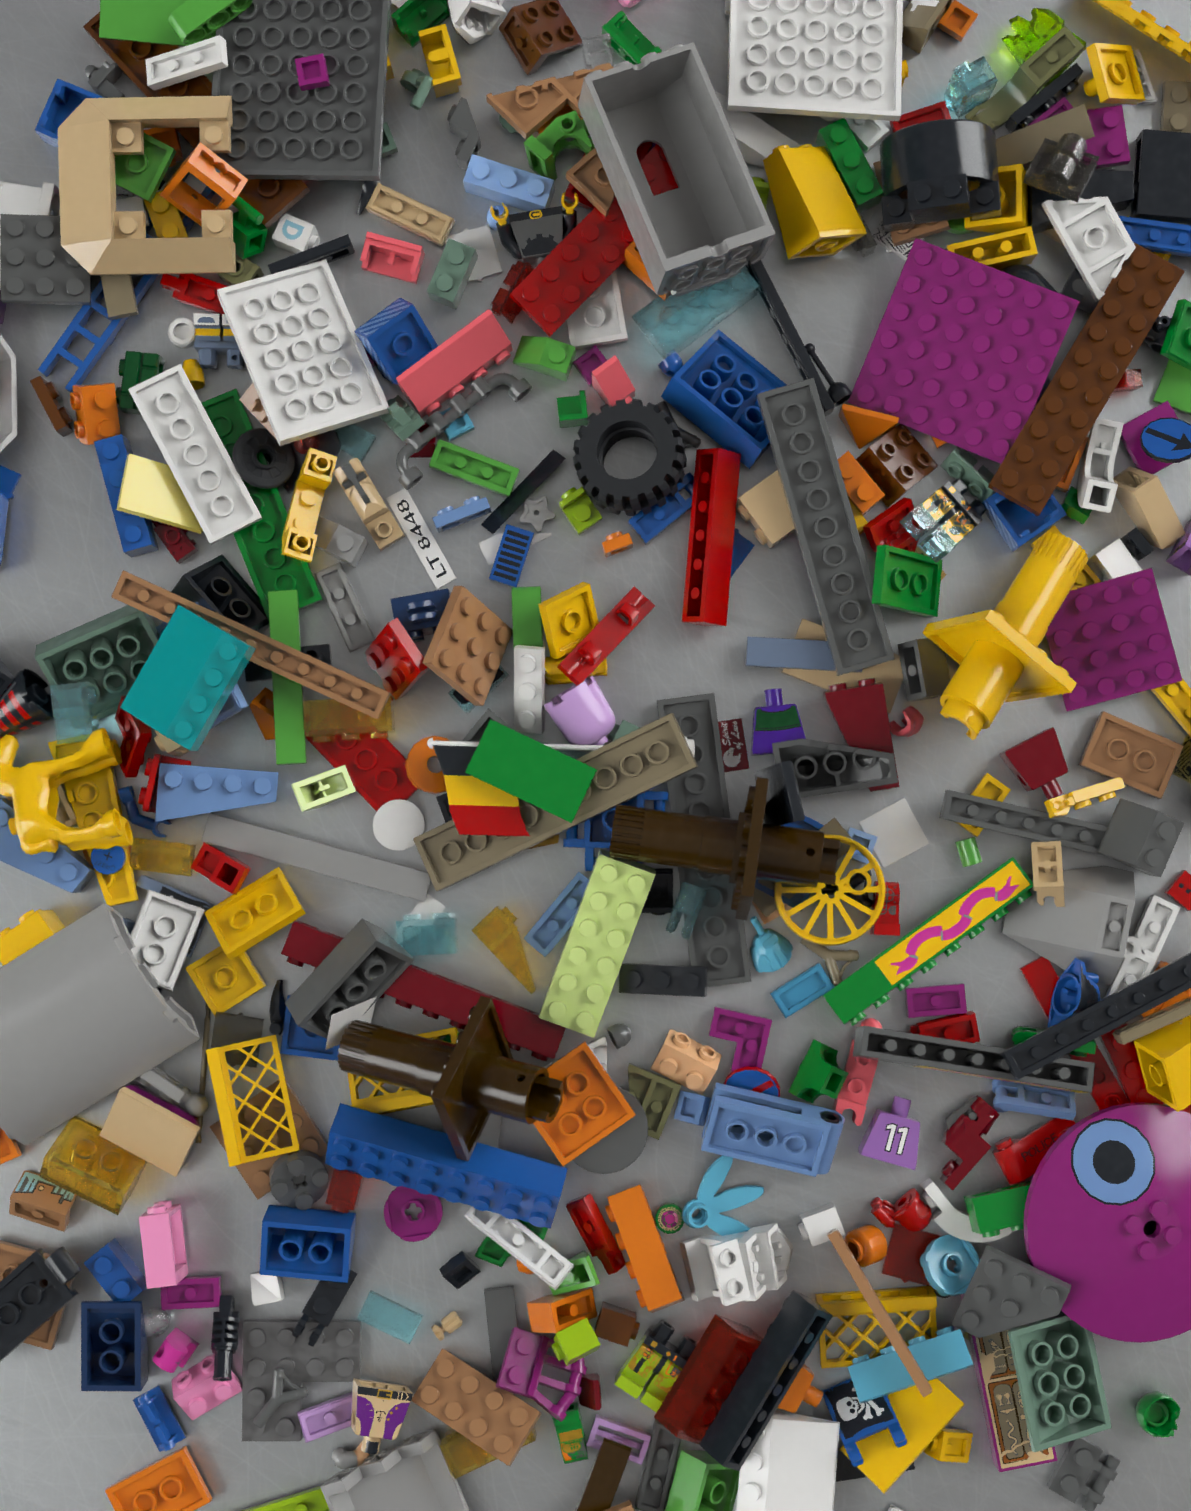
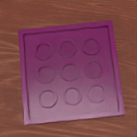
M1152 568L1070 590L1045 634L1053 663L1066 669L1069 673L1068 676L1077 682L1072 693L1062 694L1067 712L1183 681Z

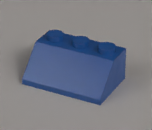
M269 1205L262 1220L260 1275L348 1283L355 1240L356 1213L310 1208L300 1210L287 1206Z

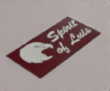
M742 718L719 721L724 772L749 769Z

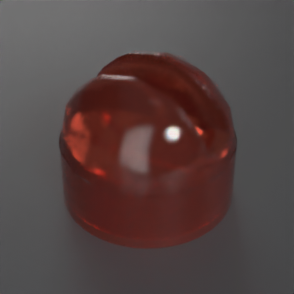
M316 435L304 439L308 449H304L301 440L294 442L295 449L304 455H307L310 447L317 450L319 446Z

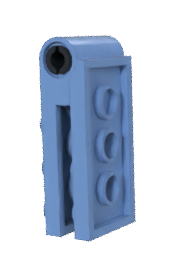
M715 1083L702 1130L701 1150L816 1177L817 1174H827L829 1172L845 1119L839 1112L832 1109Z

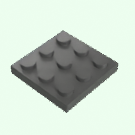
M0 214L2 303L91 305V274L61 246L60 216Z

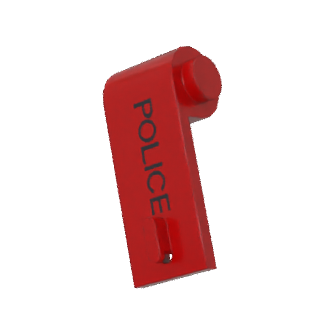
M1052 1118L1021 1139L1012 1140L1011 1137H1005L996 1142V1149L992 1153L1010 1185L1016 1184L1035 1174L1049 1148L1063 1133L1076 1124L1075 1121Z

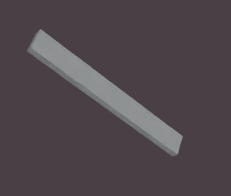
M209 813L201 840L423 902L426 901L431 883L429 874L425 871Z

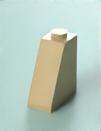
M1130 466L1113 477L1114 482L1118 484L1116 498L1150 545L1160 549L1169 548L1177 542L1178 538L1186 534L1158 476Z

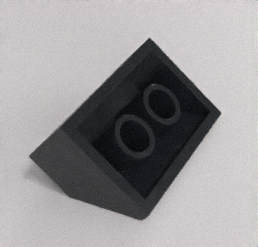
M222 554L184 574L171 591L192 602H198L199 605L257 632L263 633L270 627L259 596Z

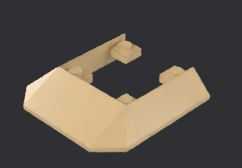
M232 96L86 98L58 127L61 246L91 275L236 273V248L233 242V212L231 210H201L202 237L146 238V214L143 211H116L115 155H144L143 128L199 127L200 142L214 153H231V127H233Z

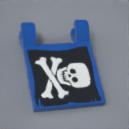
M851 1378L823 1390V1398L833 1421L840 1422L839 1435L854 1467L864 1463L856 1442L888 1428L898 1448L907 1444L905 1434L887 1395L860 1404Z

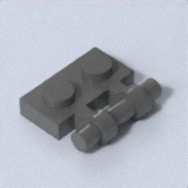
M1084 1438L1070 1441L1047 1483V1487L1073 1503L1077 1501L1080 1493L1085 1495L1087 1498L1082 1508L1086 1511H1094L1097 1504L1101 1505L1105 1498L1103 1493L1110 1480L1114 1481L1118 1474L1116 1469L1121 1461L1115 1456L1110 1455L1104 1464L1099 1461L1103 1453L1100 1447ZM1095 1470L1100 1474L1093 1487H1090L1086 1482L1092 1471Z

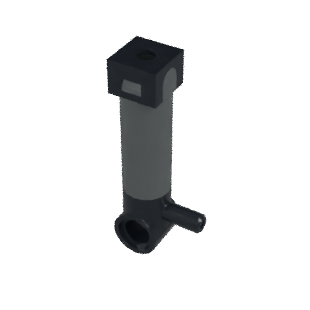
M1075 268L1068 277L1060 294L1080 301L1078 308L1092 314L1099 300L1095 302L1079 271ZM1158 316L1143 341L1157 354L1161 352L1172 319L1168 316Z

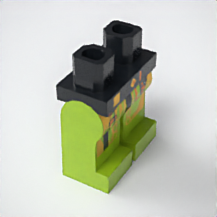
M662 1319L653 1330L647 1329L644 1337L616 1374L614 1385L635 1399L640 1395V1402L661 1416L665 1413L670 1400L692 1368L693 1356L697 1349V1342L686 1335L683 1336L677 1347L670 1343L668 1340L675 1329Z

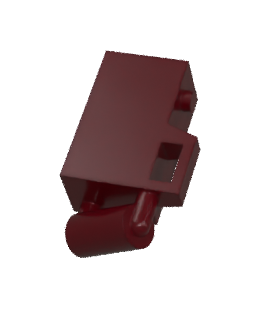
M151 520L156 527L154 531L179 564L198 551L195 546L197 544L195 540H191L187 535L188 530L164 523L160 524V522Z

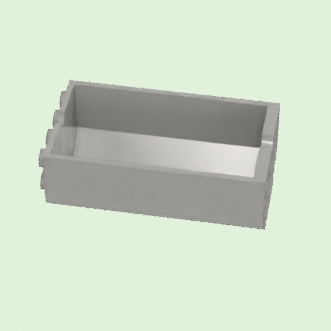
M694 42L686 45L682 43L676 44L668 51L658 54L656 52L648 53L641 58L640 64L632 65L629 61H623L612 69L603 72L602 70H595L584 77L578 101L580 113L657 295H664L670 291L672 296H682L735 277L741 273L740 269L745 267L749 260L751 264H755L764 258L776 234ZM653 142L662 148L678 188L655 196L653 195L636 153L637 148L641 144Z

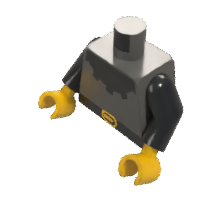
M563 192L561 196L562 206L508 215V208L503 202L501 203L504 211L501 215H495L494 209L491 206L490 213L498 221L496 227L501 244L515 259H521L524 266L535 265L537 267L577 226V211L574 210L578 205V194L576 192L573 203H567L564 200L565 192Z

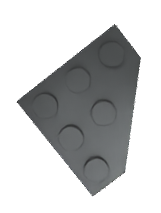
M987 1244L951 1325L977 1338L1057 1316L1070 1292L1071 1284Z

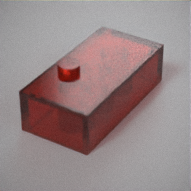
M715 1314L654 1418L676 1438L700 1444L707 1428L713 1423L722 1403L730 1395L736 1385L737 1378L747 1367L753 1352L759 1347L763 1338L748 1326Z

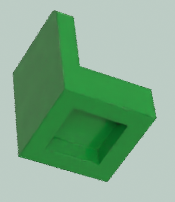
M580 390L578 396L557 398L560 428L588 425L585 390Z

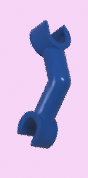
M127 786L118 789L120 799L125 805L129 821L132 824L151 830L156 837H167L166 834L158 831V825L160 823L172 824L169 820L155 822V819L139 814L133 787Z

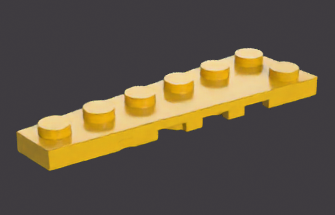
M1092 0L1191 64V41L1187 43L1180 39V33L1168 25L1163 28L1156 24V18L1145 10H1142L1140 13L1131 8L1133 3L1129 0Z
M91 733L48 742L53 759L61 758L80 750ZM113 766L64 783L67 791L66 795L74 810L78 828L94 825L106 812L114 808L123 817ZM129 846L122 847L125 851L126 860L122 869L117 873L106 875L94 868L106 904L110 907L139 901ZM91 848L87 849L90 860L93 851Z

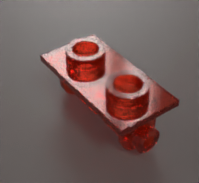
M517 261L516 264H512L503 281L505 285L510 287L509 291L500 287L490 304L493 314L497 316L502 314L511 324L522 309L509 295L534 270L529 262L526 261L524 264L521 261Z

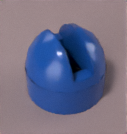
M674 352L666 357L658 367L667 377L672 378L683 366V362L677 352Z

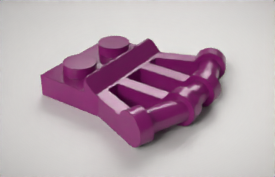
M514 1327L510 1335L496 1387L533 1399L551 1416L562 1422L567 1416L565 1412L577 1396H580L582 1390L579 1387L581 1378L586 1375L587 1371L584 1358L566 1366L564 1360L559 1361L556 1357L547 1355L548 1348H552V1344L555 1343L553 1339ZM546 1364L570 1372L569 1382L564 1383L541 1375L543 1365ZM539 1384L564 1394L555 1405L537 1390Z

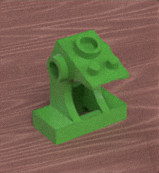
M576 110L558 116L537 138L531 135L524 142L529 167L537 175L555 181L558 178L555 161L560 152L564 149L578 148L587 155L595 148L591 137H588L590 134L583 119L580 120ZM566 138H575L570 142L565 140Z

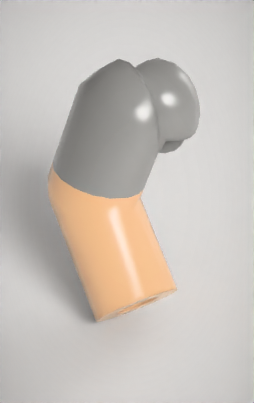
M361 1442L353 1451H346L345 1448L341 1447L335 1449L332 1453V1460L335 1462V1466L340 1469L353 1468L362 1465L370 1454L361 1451Z

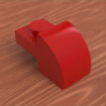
M205 842L190 867L207 877L209 881L235 895L239 892L251 870L249 866L240 860L225 854Z

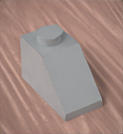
M320 516L318 517L314 533L318 535L315 547L356 568L369 544L366 538L338 523Z

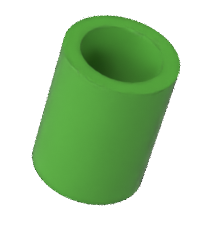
M975 837L955 842L963 867L982 862Z

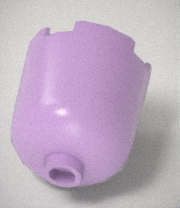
M592 675L581 684L571 686L552 698V701L544 704L545 709L571 745H603L608 741L606 735L613 730L615 725L614 713Z

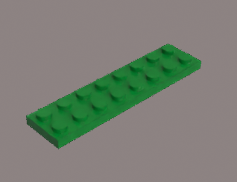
M237 389L201 402L232 462L233 448L237 439L245 432L254 429L245 406L239 400L241 396ZM257 453V460L263 465H268L264 453ZM241 477L262 516V520L234 533V537L268 621L269 591L297 590L299 610L324 601L309 563L282 554V534L288 512L278 487L271 489L258 488L247 483Z

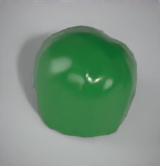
M1159 1391L1143 1395L1135 1407L1139 1426L1153 1437H1173L1174 1430L1178 1429L1175 1420L1180 1415L1179 1405L1171 1396Z

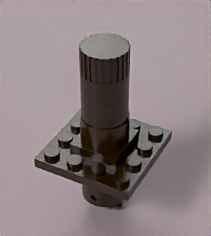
M757 777L755 786H749L744 813L739 812L738 820L617 804L609 857L730 876L729 883L735 884L731 910H736L735 919L747 921L754 897L756 880L817 888L818 883L835 885L840 840L826 839L822 831L763 823L769 779Z
M480 996L476 1006L471 1008L468 1023L464 1031H460L456 1044L438 1039L432 1040L372 1023L354 1020L345 1029L338 1048V1063L342 1071L419 1092V1094L431 1097L457 1159L467 1162L473 1153L490 1114L527 1124H533L537 1120L551 1123L556 1117L562 1102L563 1081L549 1078L548 1070L544 1067L513 1059L492 998Z

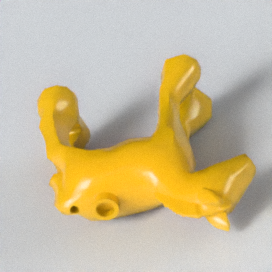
M105 728L92 731L81 749L73 754L57 759L31 762L22 767H13L19 748L17 738L6 734L0 739V794L12 797L14 817L9 818L8 825L11 834L18 835L20 847L26 854L56 853L59 844L67 846L72 851L132 846L133 833L128 820L122 817L115 808L106 812L94 825L82 828L68 827L56 820L59 804L57 788L59 785L71 779L97 773L122 763L118 742L116 739L110 740Z

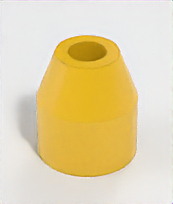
M196 359L185 360L182 368L194 390L203 388L205 386V378L199 362Z

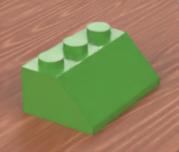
M681 1450L665 1511H732L738 1491L739 1471L722 1466L706 1451Z

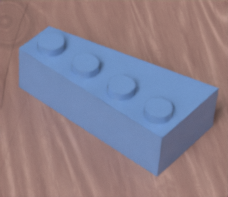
M160 763L155 822L276 802L279 773Z
M0 798V861L70 893H81L95 875L94 867L77 852L60 844L56 853L26 854L20 847L18 835H12L9 829L8 820L14 817L13 802L6 798Z

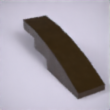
M604 1437L585 1481L584 1489L575 1511H603L611 1507L632 1448Z

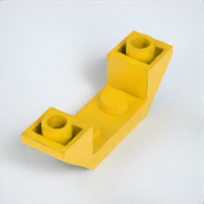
M311 447L309 448L294 487L282 534L283 555L311 563L318 537L314 533L325 490L332 481L337 456Z

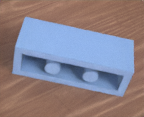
M474 154L471 155L463 180L466 193L498 203L503 202L505 205L527 212L550 208L555 192L553 179Z

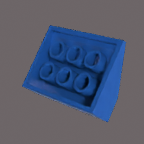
M718 329L674 374L661 397L724 449L741 454L740 462L750 469L770 446L756 395L786 386L787 384Z

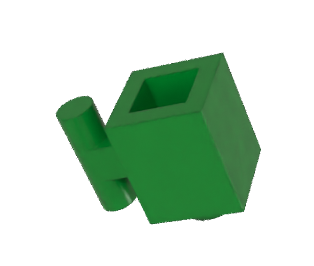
M238 196L232 203L239 210L233 213V242L235 243L236 254L240 258L246 259L264 251L268 229L262 224L264 216Z

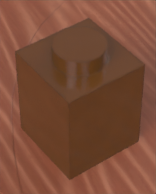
M603 1301L594 1332L599 1338L628 1347L630 1339H636L640 1323L636 1322V1312Z

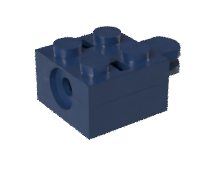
M446 588L392 598L390 600L394 619H399L414 643L424 641V636L435 633L451 592Z

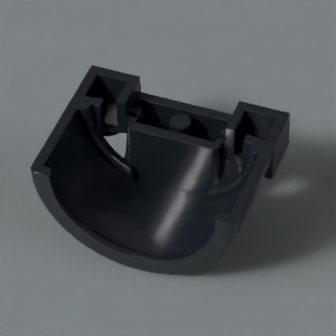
M965 119L928 121L902 128L887 136L880 144L883 190L881 204L885 232L913 229L916 224L967 217H972V220L1002 216L996 134L989 125ZM968 181L978 182L980 186L969 191ZM907 190L908 199L900 198L899 194Z

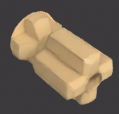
M452 1311L441 1319L442 1325L440 1327L436 1324L431 1327L432 1331L441 1341L444 1339V1332L451 1334L462 1326V1319L456 1311Z

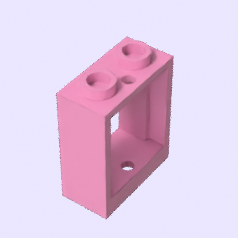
M171 1200L155 1202L154 1206L148 1207L147 1211L139 1216L147 1289L175 1286L188 1275L181 1204L172 1205Z

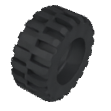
M625 399L616 400V406L610 408L608 403L600 407L601 413L598 415L592 413L587 418L589 423L587 427L581 425L577 432L580 440L574 441L573 450L576 455L573 457V463L583 488L590 499H594L596 505L602 509L608 507L610 513L619 515L621 511H625L627 516H636V511L642 510L644 514L652 512L650 507L656 504L661 508L667 503L665 497L668 494L673 497L678 491L677 483L683 482L685 476L683 468L687 467L685 447L676 423H672L670 415L665 411L659 412L657 405L649 402L647 406H643L642 400L632 399V404H626ZM628 437H641L651 441L656 448L657 455L653 465L644 474L632 479H618L606 472L604 459L609 449L615 443Z

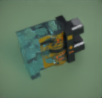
M961 479L945 483L899 521L916 541L937 523L940 524L919 543L935 563L954 549L983 520L981 517L986 511V507L980 500L975 499L970 504L965 500L962 495L968 489ZM912 517L922 527V529H917L916 527H914V525L912 524ZM931 539L942 551H937L932 547Z

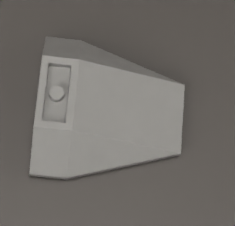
M1109 866L1063 870L1065 907H1056L1054 897L1052 896L1045 897V903L1041 906L1037 902V891H1034L1033 888L1030 890L1033 895L1023 903L1018 905L1014 901L1006 907L1009 913L1004 917L1001 933L1064 970L1067 969L1075 958H1078L1085 963L1087 972L1098 974V983L1111 986L1124 959L1135 905L1134 872ZM1027 874L1033 882V874Z

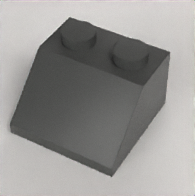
M1120 798L1097 852L1147 875L1161 877L1184 823L1157 810Z

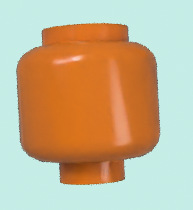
M874 1225L856 1228L849 1231L845 1236V1242L860 1267H866L882 1261L887 1254L888 1247L885 1235Z

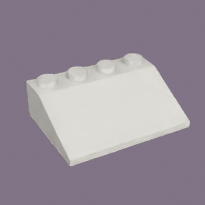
M776 1410L739 1471L736 1511H833L840 1422Z

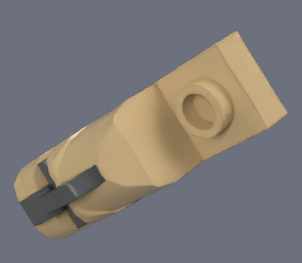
M358 458L351 459L346 466L342 468L339 466L334 470V475L380 551L405 537Z

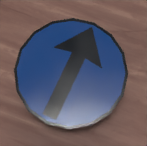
M1176 418L1154 420L1142 430L1140 435L1141 448L1147 456L1156 461L1180 463L1191 458V424Z

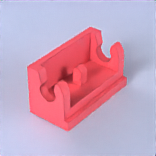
M367 231L360 261H362L361 268L362 270L417 284L425 253L423 246Z

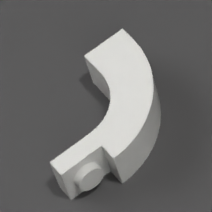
M1098 417L1090 430L1089 439L1081 458L1077 485V500L1082 508L1111 513L1118 484L1113 480V470L1124 425L1123 422Z
M927 1178L920 1184L925 1191L921 1195L932 1209L936 1206L938 1207L932 1212V1219L950 1235L965 1241L982 1243L999 1240L1014 1232L1011 1231V1227L1000 1229V1235L983 1238L982 1234L972 1232L968 1212L952 1206L930 1178Z

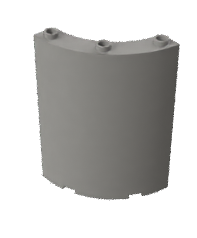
M103 903L0 968V1128L5 1131L9 1139H15L25 1146L200 1039L193 1016L184 1010L171 996L165 999L156 987L159 986V982L144 962L139 965L131 951L136 946L127 930L122 914L106 903Z

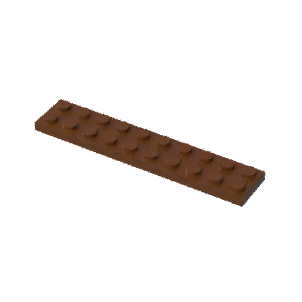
M100 12L83 26L92 39L146 97L212 95V82L205 75L155 91L147 86L145 59L179 49L178 46L99 38ZM199 127L175 128L193 149L200 143ZM248 179L238 196L264 216L262 224L268 229L310 192V189L302 180Z
M1135 242L1136 248L1130 257L1123 262L1122 269L1117 277L1111 280L1104 292L1105 295L1099 300L988 485V488L1036 516H1039L1185 272Z

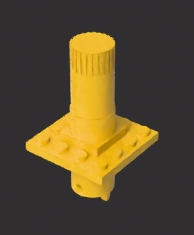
M1046 532L1041 535L1005 596L994 610L990 609L928 623L922 632L960 665L940 697V703L943 707L940 714L945 718H954L967 726L969 730L966 735L972 740L976 739L981 729L990 727L1004 703L1072 693L1077 684L1068 676L1069 673L1066 669L1054 664L1047 658V653L1038 648L1048 631V626L1088 562V555L1082 549V546L1078 545L1076 541L1071 540V538L1065 537V535L1053 532Z

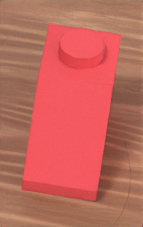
M616 355L592 371V386L604 403H608L609 408L616 406V400L625 399L626 404H632V398L635 397V388Z

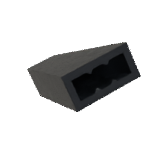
M1030 169L1028 173L1029 226L1032 227L1033 234L1054 228L1041 205L1047 200L1064 201L1073 198L1092 199L1093 197L1108 196L1116 212L1126 210L1137 196L1138 186L1137 182L1133 181V171Z

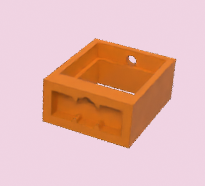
M200 142L172 175L160 196L202 227L201 210H227L237 199L248 179ZM190 172L221 196L223 200L215 206L182 179Z

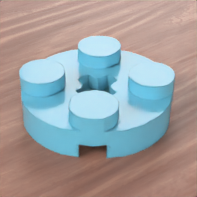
M944 1235L931 1241L926 1247L925 1253L920 1257V1264L923 1267L927 1281L941 1296L964 1294L980 1261L975 1248L970 1242L952 1235ZM947 1259L955 1261V1273L948 1269Z

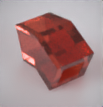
M1126 369L1113 393L1134 391L1143 387L1141 369Z

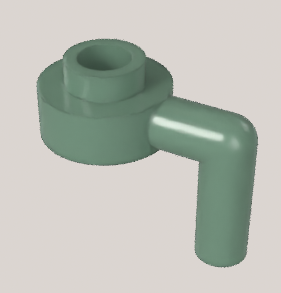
M415 68L412 71L406 70L400 84L415 94L410 106L420 110L433 85V78Z

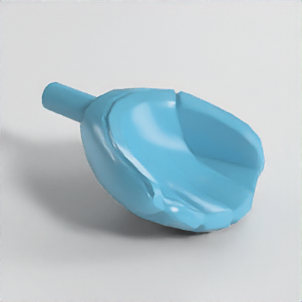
M753 916L750 921L758 933L753 938L750 947L753 966L759 973L777 971L790 960L793 946L789 940L770 928L763 929L757 916Z

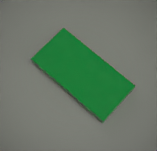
M490 719L465 773L573 823L597 769Z

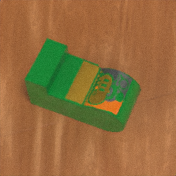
M573 1402L565 1412L567 1416L562 1422L552 1416L565 1464L588 1459L579 1403Z

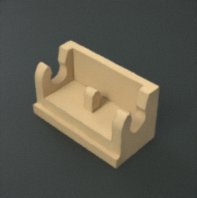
M1061 841L1031 842L1033 889L1037 891L1038 904L1043 906L1045 903L1044 898L1052 896L1054 897L1056 907H1065Z

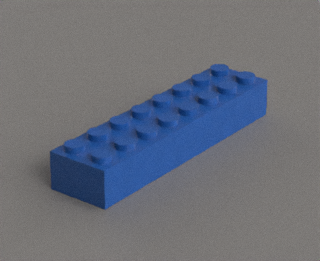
M342 1103L338 1107L329 1132L325 1164L337 1170L351 1171L365 1178L379 1179L393 1186L407 1187L421 1194L435 1195L445 1198L452 1203H463L473 1206L480 1211L487 1210L501 1214L508 1219H518L529 1222L536 1227L550 1229L568 1170L566 1167L478 1142L469 1161L457 1159L447 1133Z

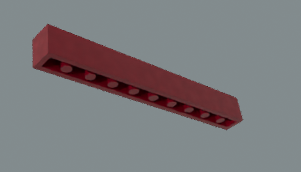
M299 920L293 921L281 954L288 956L286 961L291 964L303 967L304 963L315 967V970L344 938ZM410 964L380 997L384 999L385 994L396 998L395 1004L411 1009L412 1005L423 1009L422 1014L437 1020L439 1016L451 1019L449 1024L462 1030L465 1029L468 1023L471 1008L476 1006L480 996L492 998L509 1048L520 1051L521 1047L532 1051V1057L546 1062L548 1057L555 1058L566 1029L539 1018V1013L413 964Z

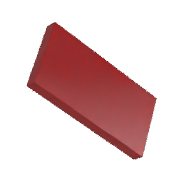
M343 703L339 704L306 736V739L334 768L346 766L355 790L376 812L382 805L391 800H408L418 790L407 776L406 758L362 712Z

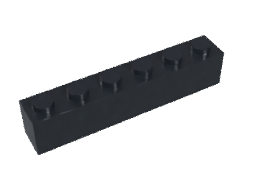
M793 1290L790 1296L785 1299L782 1309L774 1322L768 1327L765 1337L759 1347L753 1352L750 1362L743 1373L737 1378L736 1385L728 1398L722 1403L719 1413L713 1423L707 1428L705 1436L699 1444L724 1467L737 1471L741 1469L833 1315L808 1296Z

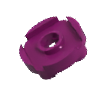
M403 1186L396 1187L390 1193L384 1205V1219L387 1227L401 1239L409 1242H417L428 1238L438 1228L443 1216V1204L440 1197L431 1194H421L414 1189ZM411 1203H415L416 1207H420L422 1212L418 1213L417 1219H412V1215L405 1212L406 1209L410 1208Z

